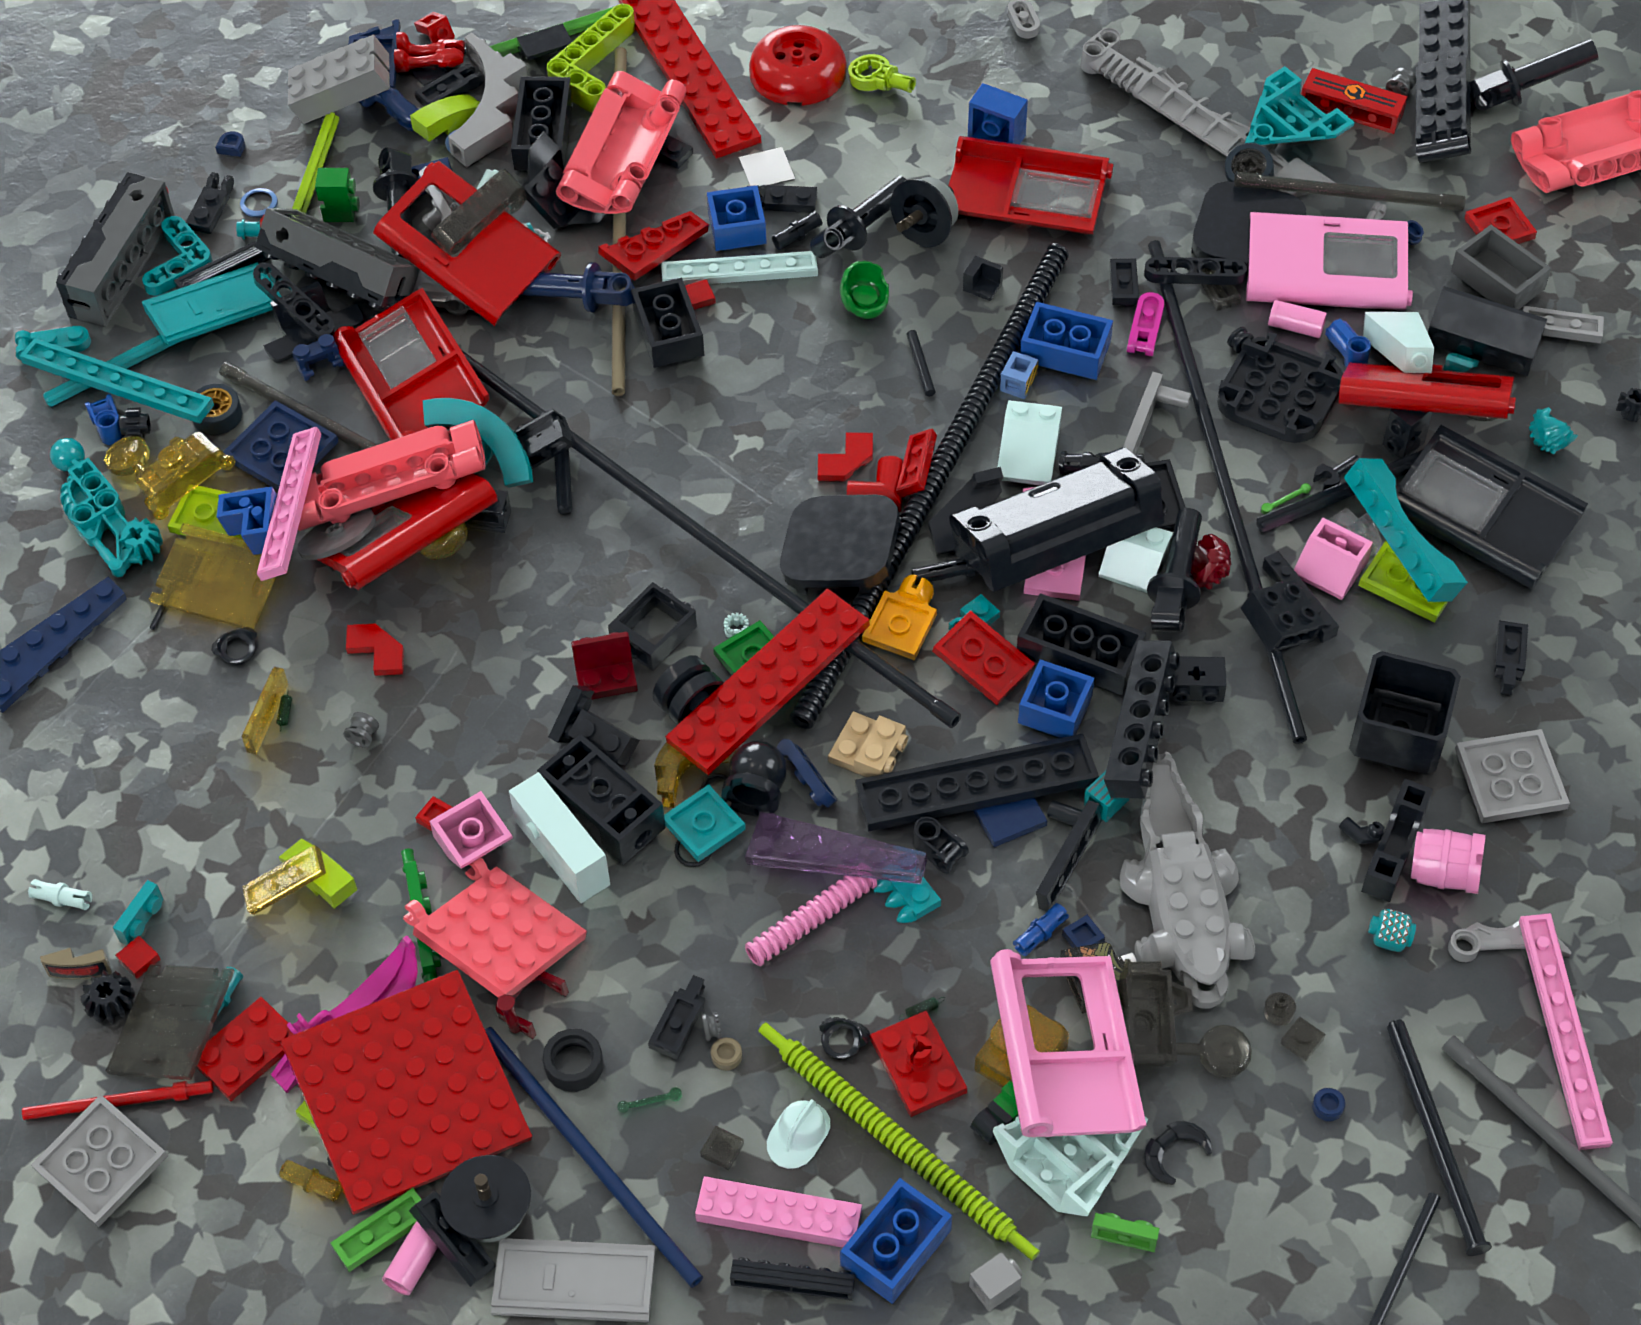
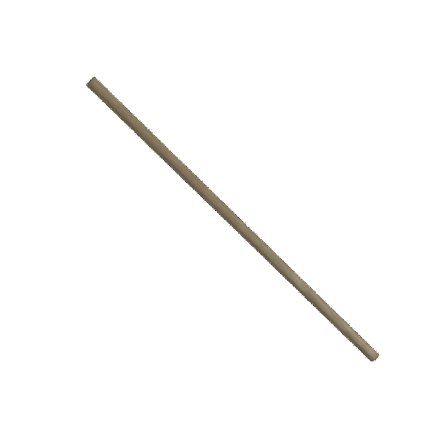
M623 47L615 49L614 73L617 71L627 73V50ZM626 213L613 214V244L618 243L619 238L626 236ZM613 265V273L622 272ZM612 305V394L615 396L625 394V306Z

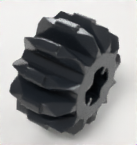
M103 970L101 977L98 979L91 975L92 984L83 985L84 994L80 996L81 1003L85 1006L86 1014L90 1018L94 1017L99 1023H102L107 1018L108 1022L113 1024L115 1017L118 1015L125 1019L126 1014L124 1010L133 1009L132 999L135 998V991L131 988L130 980L126 976L121 977V974L117 971L109 976Z

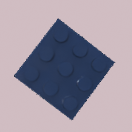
M275 400L222 454L224 460L278 491L293 434L313 427H317L321 432L314 466L339 441L336 434Z

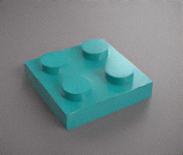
M707 785L664 815L665 826L698 862L746 830L745 823L710 785Z

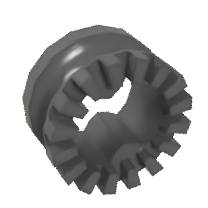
M717 1011L713 1012L711 1016L702 1014L706 1041H711L712 1037H717L718 1040L721 1039V1028H717L720 1026V1024H717L719 1023Z

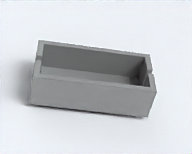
M373 34L323 56H318L311 61L294 66L288 70V106L305 124L330 114V112L337 111L389 90L390 75L387 71L389 70V53Z

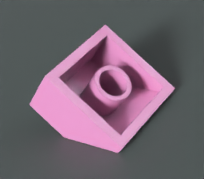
M482 791L430 820L433 837L448 859L461 869L513 839L512 834Z

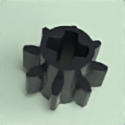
M1631 388L1627 394L1625 392L1620 393L1616 411H1621L1623 419L1637 422L1641 418V389Z
M141 407L128 408L125 411L126 415H120L119 417L121 435H129V441H143V438H145L144 434H150L151 431L149 414L141 413Z

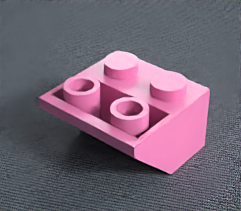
M1322 518L1310 535L1294 571L1302 581L1343 600L1367 565L1373 542Z

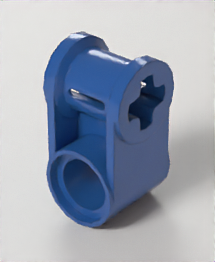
M107 394L106 398L93 403L85 402L93 425H95L101 441L106 445L120 443L125 435H121L119 414L111 394Z

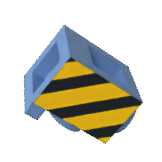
M1013 351L1001 373L1000 391L1025 399L1037 375L1038 359Z

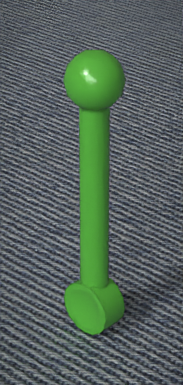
M1304 483L1300 489L1271 504L1264 503L1261 507V512L1263 514L1269 513L1273 508L1302 493H1310L1311 486L1308 483Z

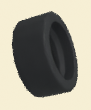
M569 1028L556 1033L548 1040L544 1047L542 1059L548 1080L555 1087L569 1092H578L589 1088L598 1080L603 1071L604 1060L600 1044L591 1033L582 1029ZM571 1046H581L588 1049L592 1057L591 1064L583 1072L564 1074L556 1068L555 1057L563 1049Z

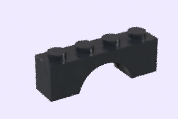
M1404 779L1381 842L1374 853L1366 873L1361 892L1387 902L1391 901L1417 831L1428 808L1433 792L1432 788Z

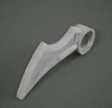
M1519 920L1505 928H1492L1476 922L1466 929L1462 928L1453 932L1448 943L1449 954L1455 960L1465 963L1474 960L1479 951L1526 949ZM1558 938L1562 956L1570 957L1571 951ZM1458 940H1466L1472 945V950L1463 951L1457 946L1456 942Z

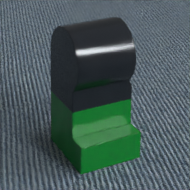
M1009 1081L1001 1088V1093L971 1123V1129L989 1145L997 1142L993 1133L994 1127L1002 1123L1007 1125L1018 1117L1012 1081Z

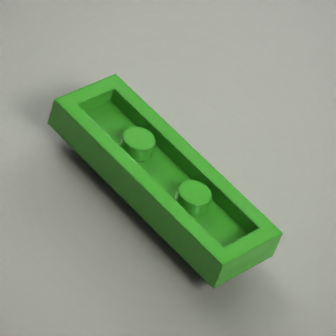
M414 1188L330 1242L333 1250L349 1272L410 1232L417 1220L409 1210L422 1200Z

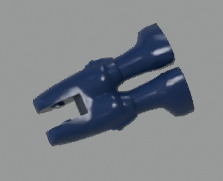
M390 87L389 90L359 101L366 108L371 107L376 102L383 104L387 113L402 127L409 131H414L410 115L419 109L405 99L397 89Z

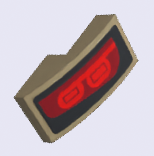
M71 948L40 956L41 963L50 977L88 979L91 978V975L101 977L103 970L108 975L112 974L110 963L103 949L78 957L74 956Z

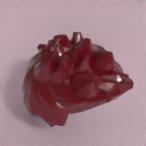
M1204 535L1202 540L1198 541V546H1196L1191 577L1199 588L1205 586L1210 590L1213 583L1220 584L1222 577L1229 576L1230 566L1232 565L1231 552L1228 544L1216 535Z

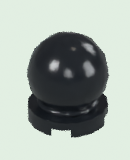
M751 741L742 745L734 752L730 759L729 777L724 781L721 793L722 799L726 798L731 802L730 808L743 815L755 817L759 816V812L769 811L771 815L778 810L781 800L779 789L786 779V760L779 749L767 742Z

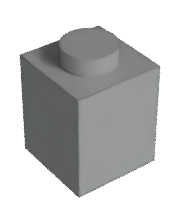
M1001 1252L970 1274L969 1287L986 1309L991 1311L1020 1290L1022 1272L1013 1259L1008 1260Z

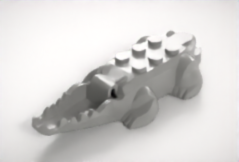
M1165 752L1159 754L1157 763L1153 764V783L1147 789L1146 798L1142 800L1140 826L1145 849L1144 860H1124L1120 872V886L1131 899L1140 904L1149 905L1153 933L1148 937L1145 936L1141 940H1137L1134 945L1138 966L1146 971L1170 967L1178 980L1183 982L1182 991L1188 1002L1199 1008H1213L1219 1005L1226 996L1229 983L1226 973L1229 970L1230 959H1253L1256 950L1255 943L1248 928H1244L1240 923L1230 922L1225 895L1230 894L1238 884L1239 871L1236 863L1226 849L1210 851L1209 846L1203 839V815L1182 782L1171 754ZM1197 981L1207 985L1214 984V988L1210 991H1202L1198 988Z

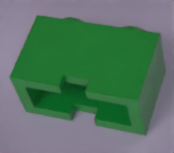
M318 168L315 189L318 201H324V204L320 205L323 222H354L355 212H359L360 201L359 197L355 196L356 183L355 179L350 176L349 168Z

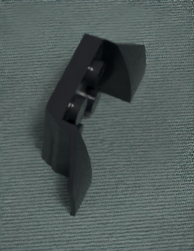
M543 131L529 148L528 178L523 183L520 194L553 229L568 225L599 223L606 214L577 208L562 201L557 196L556 189L564 174L552 157L559 150V147Z

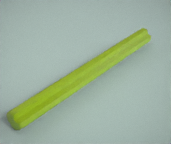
M334 112L325 115L292 209H297L304 213L308 211L315 191L318 168H323L340 120Z

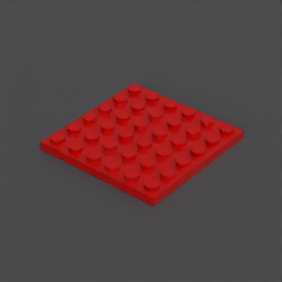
M458 969L281 1040L285 1055L353 1215L400 1196L412 1188L416 1189L445 1177L468 1159L482 1155H497L532 1140L529 1127Z

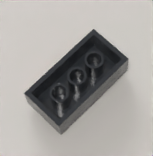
M570 77L520 78L511 144L514 170L528 171L529 148L544 131L559 147V150L552 159L564 171L573 102Z
M1040 593L1018 634L1017 649L1035 663H1038L1041 659L1094 677V685L1123 695L1127 687L1138 641H1146V632Z

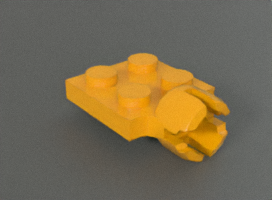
M908 575L903 579L898 591L895 593L884 591L869 621L870 626L862 635V641L915 660L937 616V609L929 606L934 595L933 585L922 577L917 587L914 583L918 576Z

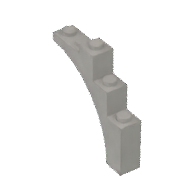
M473 33L464 37L466 53L484 75L485 89L481 102L474 114L463 126L448 136L451 155L466 168L512 139L513 123L510 117L516 114L520 78L527 77L528 72L524 61L517 59L511 53L503 57L498 51L495 52L490 48L485 40L479 39Z

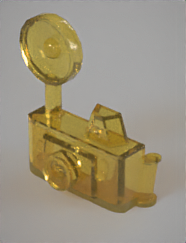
M195 432L186 439L175 436L169 441V446L160 451L158 460L147 468L145 465L150 456V449L145 440L139 436H129L120 439L107 450L104 457L106 467L114 475L128 476L134 473L137 474L134 482L146 496L144 503L153 512V516L157 520L165 519L169 514L168 508L218 470L221 468L225 471L230 470L235 465V458L233 456L226 455L201 432Z

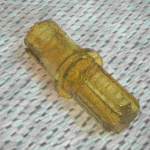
M286 1160L280 1168L279 1176L282 1179L303 1187V1191L306 1193L312 1191L329 1198L333 1202L341 1194L342 1188L339 1181L320 1174L317 1168L311 1170L290 1160Z

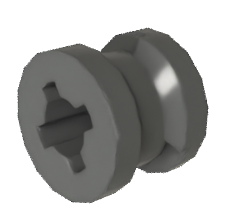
M1398 68L1393 72L1385 88L1388 91L1408 96L1410 90L1416 84V76L1409 69Z
M355 712L350 719V728H346L343 735L348 742L355 746L369 747L372 741L371 735L377 732L379 723L375 718L366 713Z

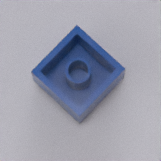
M982 83L969 101L968 137L1020 144L1026 136L1028 99Z
M757 185L707 192L708 215L716 251L767 244L766 222Z
M1040 659L1020 701L1018 723L1059 738L1076 735L1092 699L1095 678Z

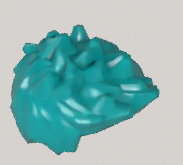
M1549 407L1537 409L1533 415L1534 420L1530 422L1529 430L1532 431L1530 437L1534 438V445L1542 446L1540 448L1542 451L1546 450V452L1550 451L1551 454H1555L1556 451L1564 449L1575 441L1578 435L1574 434L1566 422L1564 423L1550 415L1551 409Z

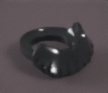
M251 627L228 631L212 644L211 651L216 656L219 655L226 663L232 665L243 664L249 661L255 653L257 632ZM239 637L248 643L249 651L243 658H230L226 653L227 643L229 640Z
M830 1017L819 1025L822 1032L821 1043L823 1049L834 1059L844 1060L853 1057L860 1047L868 1044L870 1039L869 1030L862 1024L850 1019ZM842 1027L852 1030L854 1037L852 1048L845 1053L834 1052L829 1046L832 1034Z

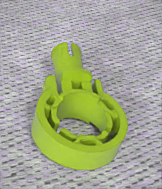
M868 54L860 56L853 60L848 68L850 83L858 90L874 91L879 89L890 91L892 88H897L911 93L916 86L915 77L898 73V67L890 65L889 61L881 55ZM869 66L877 70L872 75H861L864 70L869 69Z

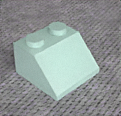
M1155 527L1107 546L1098 577L1147 593L1149 580L1161 574L1168 558L1173 532Z

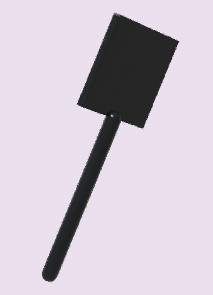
M439 65L410 70L411 74L423 86L448 73L445 68H439Z

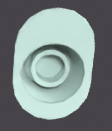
M812 1099L810 1101L804 1100L791 1103L780 1115L768 1136L767 1152L771 1160L778 1166L786 1169H794L806 1165L814 1157L830 1130V1117L826 1110Z

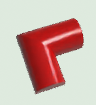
M897 456L881 457L877 463L876 482L848 481L847 495H883L892 499L898 511L901 512L902 497L899 496L896 489L903 460Z

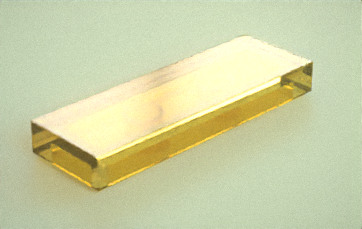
M272 668L241 736L247 753L257 755L289 685L283 668Z
M313 845L242 886L247 911L255 915L326 874L321 849Z

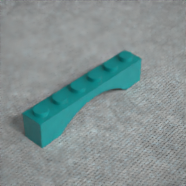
M1359 458L1344 476L1345 481L1427 601L1452 602L1468 583L1455 563L1432 546L1409 521L1397 497L1396 478L1383 459Z

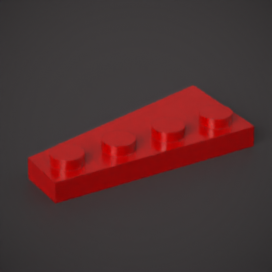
M689 211L663 221L660 227H647L641 230V234L634 237L624 236L619 238L618 243L608 246L606 243L598 246V254L635 281L707 233L709 224Z

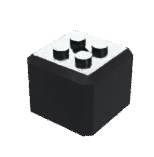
M1384 651L1374 654L1349 746L1350 751L1356 757L1427 775L1436 771L1446 741L1461 676L1453 668Z

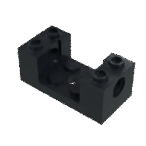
M579 734L537 770L567 807L572 805L599 829L602 848L622 865L666 828L663 803L582 734ZM599 785L606 786L608 788V790L603 794H595L592 792V790Z

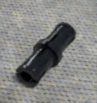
M813 211L798 222L794 220L789 223L788 228L772 236L773 244L778 250H782L796 240L801 241L807 233L822 226L823 222L820 215Z

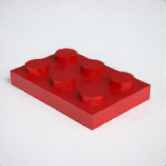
M971 610L933 646L932 650L934 654L996 705L1035 667V663Z
M260 997L195 1051L189 1059L209 1081L212 1080L213 1085L228 1100L232 1101L284 1056L285 1052L281 1045V1040L294 1034L288 1028V1022L269 1003Z

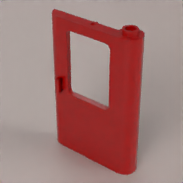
M440 161L436 163L431 162L425 168L421 178L380 219L373 231L374 235L494 326L498 323L503 313L542 271L549 273L561 257V252ZM430 185L437 186L486 224L456 257L447 254L400 217Z
M1349 362L1342 375L1339 390V404L1508 419V414H1514L1516 398L1511 397L1514 377L1442 371L1443 365L1432 364V373H1404L1397 366Z

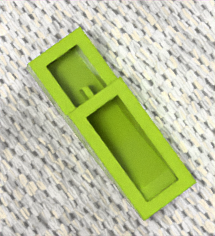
M470 94L456 95L435 101L410 115L412 128L428 142L443 132L449 135L454 130L463 126L474 114L480 102Z
M302 838L279 856V860L316 896L320 895L334 909L357 891L354 878L319 848Z

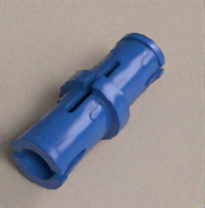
M1055 903L1039 919L1035 918L1030 923V927L1013 941L1015 949L1021 955L1027 956L1043 940L1047 941L1052 937V932L1069 918V914H1066V909L1062 905Z

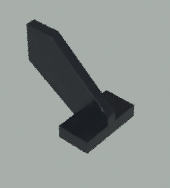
M1001 467L975 472L964 487L929 521L928 526L936 556L955 551L952 528L949 522L951 514L971 506L981 509L994 504L1002 493L1000 483L1004 477Z

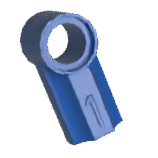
M1341 318L1333 321L1326 328L1325 335L1344 356L1345 367L1347 368L1349 362L1368 364L1371 348L1370 341L1366 337L1358 336L1346 321H1342Z

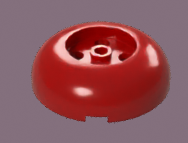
M807 25L784 26L768 33L757 43L749 61V76L754 88L765 98L783 105H787V102H802V106L826 100L841 88L846 79L847 62L840 44L827 32Z

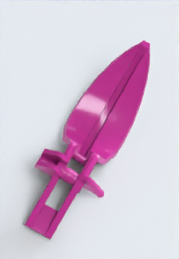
M408 936L403 937L399 945L352 994L331 1011L322 1010L309 1022L299 1013L296 1023L292 1024L289 1022L287 1024L293 1034H297L415 987L418 968L416 949L412 940ZM284 1054L271 1073V1076L288 1093L297 1085V1081Z

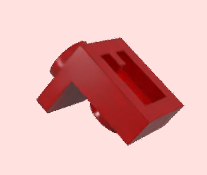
M432 12L414 22L417 32L428 35L431 43H436L442 38H455L448 18L445 15Z

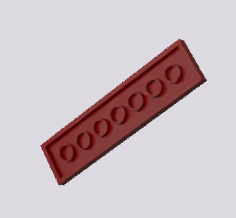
M827 588L665 736L667 743L709 775L870 626L869 619Z

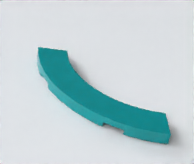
M434 398L423 400L424 424L427 428L434 426L453 427L474 420L481 439L487 443L497 457L502 470L504 485L511 488L533 483L532 469L527 453L515 432L501 418L480 405L462 399Z

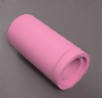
M1275 300L1271 309L1268 326L1320 338L1327 313Z
M415 1222L382 1277V1281L388 1287L408 1296L412 1293L438 1249V1246L418 1222Z

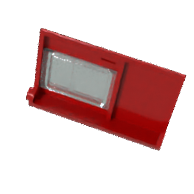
M959 136L955 164L948 186L954 191L959 215L1093 235L1106 179L1112 178L1114 164L1109 163L1110 158Z
M423 288L375 315L356 329L351 326H343L338 328L332 335L343 362L390 441L427 429L424 424L423 400L454 398L473 402L482 407L489 400L488 392Z

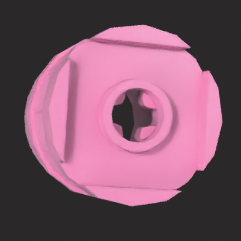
M1423 829V832L1417 831L1411 879H1417L1416 883L1438 887V889L1466 890L1465 893L1478 894L1486 835L1473 833L1472 836L1447 829Z

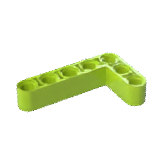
M628 4L614 6L547 63L548 77H570L573 102L593 113L606 86L601 80L587 72L635 32L633 8Z

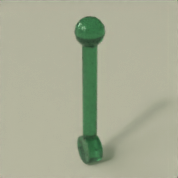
M674 1087L669 1093L631 1102L622 1100L618 1103L617 1109L621 1113H626L629 1108L663 1100L679 1101L682 1097V1091Z

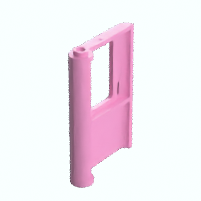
M1012 950L998 951L990 960L1022 1134L1026 1137H1054L1131 1133L1143 1129L1146 1126V1120L1111 956L1021 959V956ZM1078 977L1081 981L1094 1050L1038 1052L1034 1047L1022 978Z

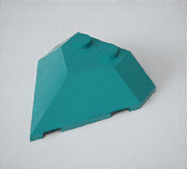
M1284 66L1266 78L1245 143L1266 145L1333 139L1353 127L1355 122L1338 108L1327 115L1300 94L1302 79Z

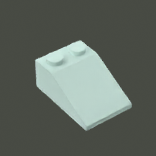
M1008 400L998 467H1001L1004 476L1002 481L1042 485L1052 481L1062 407Z

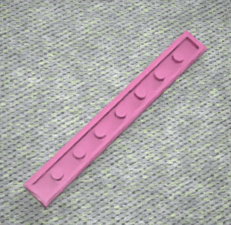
M317 427L293 434L257 570V575L261 581L287 573L321 438V432Z
M1551 913L1521 916L1519 925L1578 1149L1587 1150L1610 1147L1613 1143Z

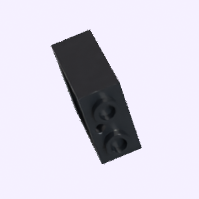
M652 582L608 625L609 634L613 632H628L632 657L653 671L697 627L696 611L688 602H682L674 597L667 588H661ZM655 606L678 621L656 645L632 630Z

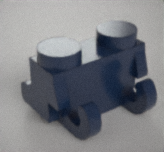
M330 334L320 336L318 341L309 345L299 344L292 351L293 359L304 381L310 380V377L314 376V372L312 369L310 370L309 365L327 358L333 367L344 366L338 346L334 341V337Z

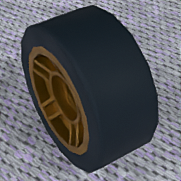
M213 383L195 391L196 393L211 397L214 402L213 408L200 424L193 422V425L200 432L207 435H220L231 431L239 424L243 412L238 394L232 387Z

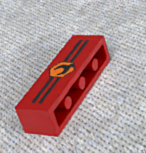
M1315 68L1311 69L1301 92L1302 96L1323 113L1329 114L1338 108L1356 123L1395 134L1404 115L1408 97Z

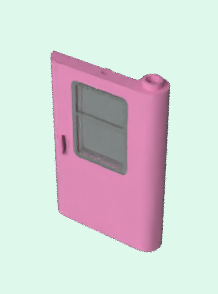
M1250 212L1249 273L1246 301L1274 303L1275 300L1290 304L1405 311L1407 306H1411L1413 291L1408 290L1407 221Z

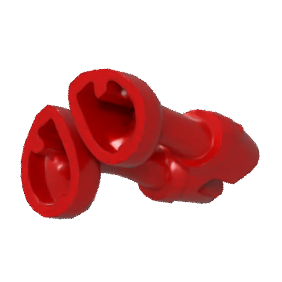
M396 33L397 49L394 50V65L397 73H405L412 69L433 65L445 68L463 64L465 42L463 40L442 38L436 43L415 45L410 42L406 33Z

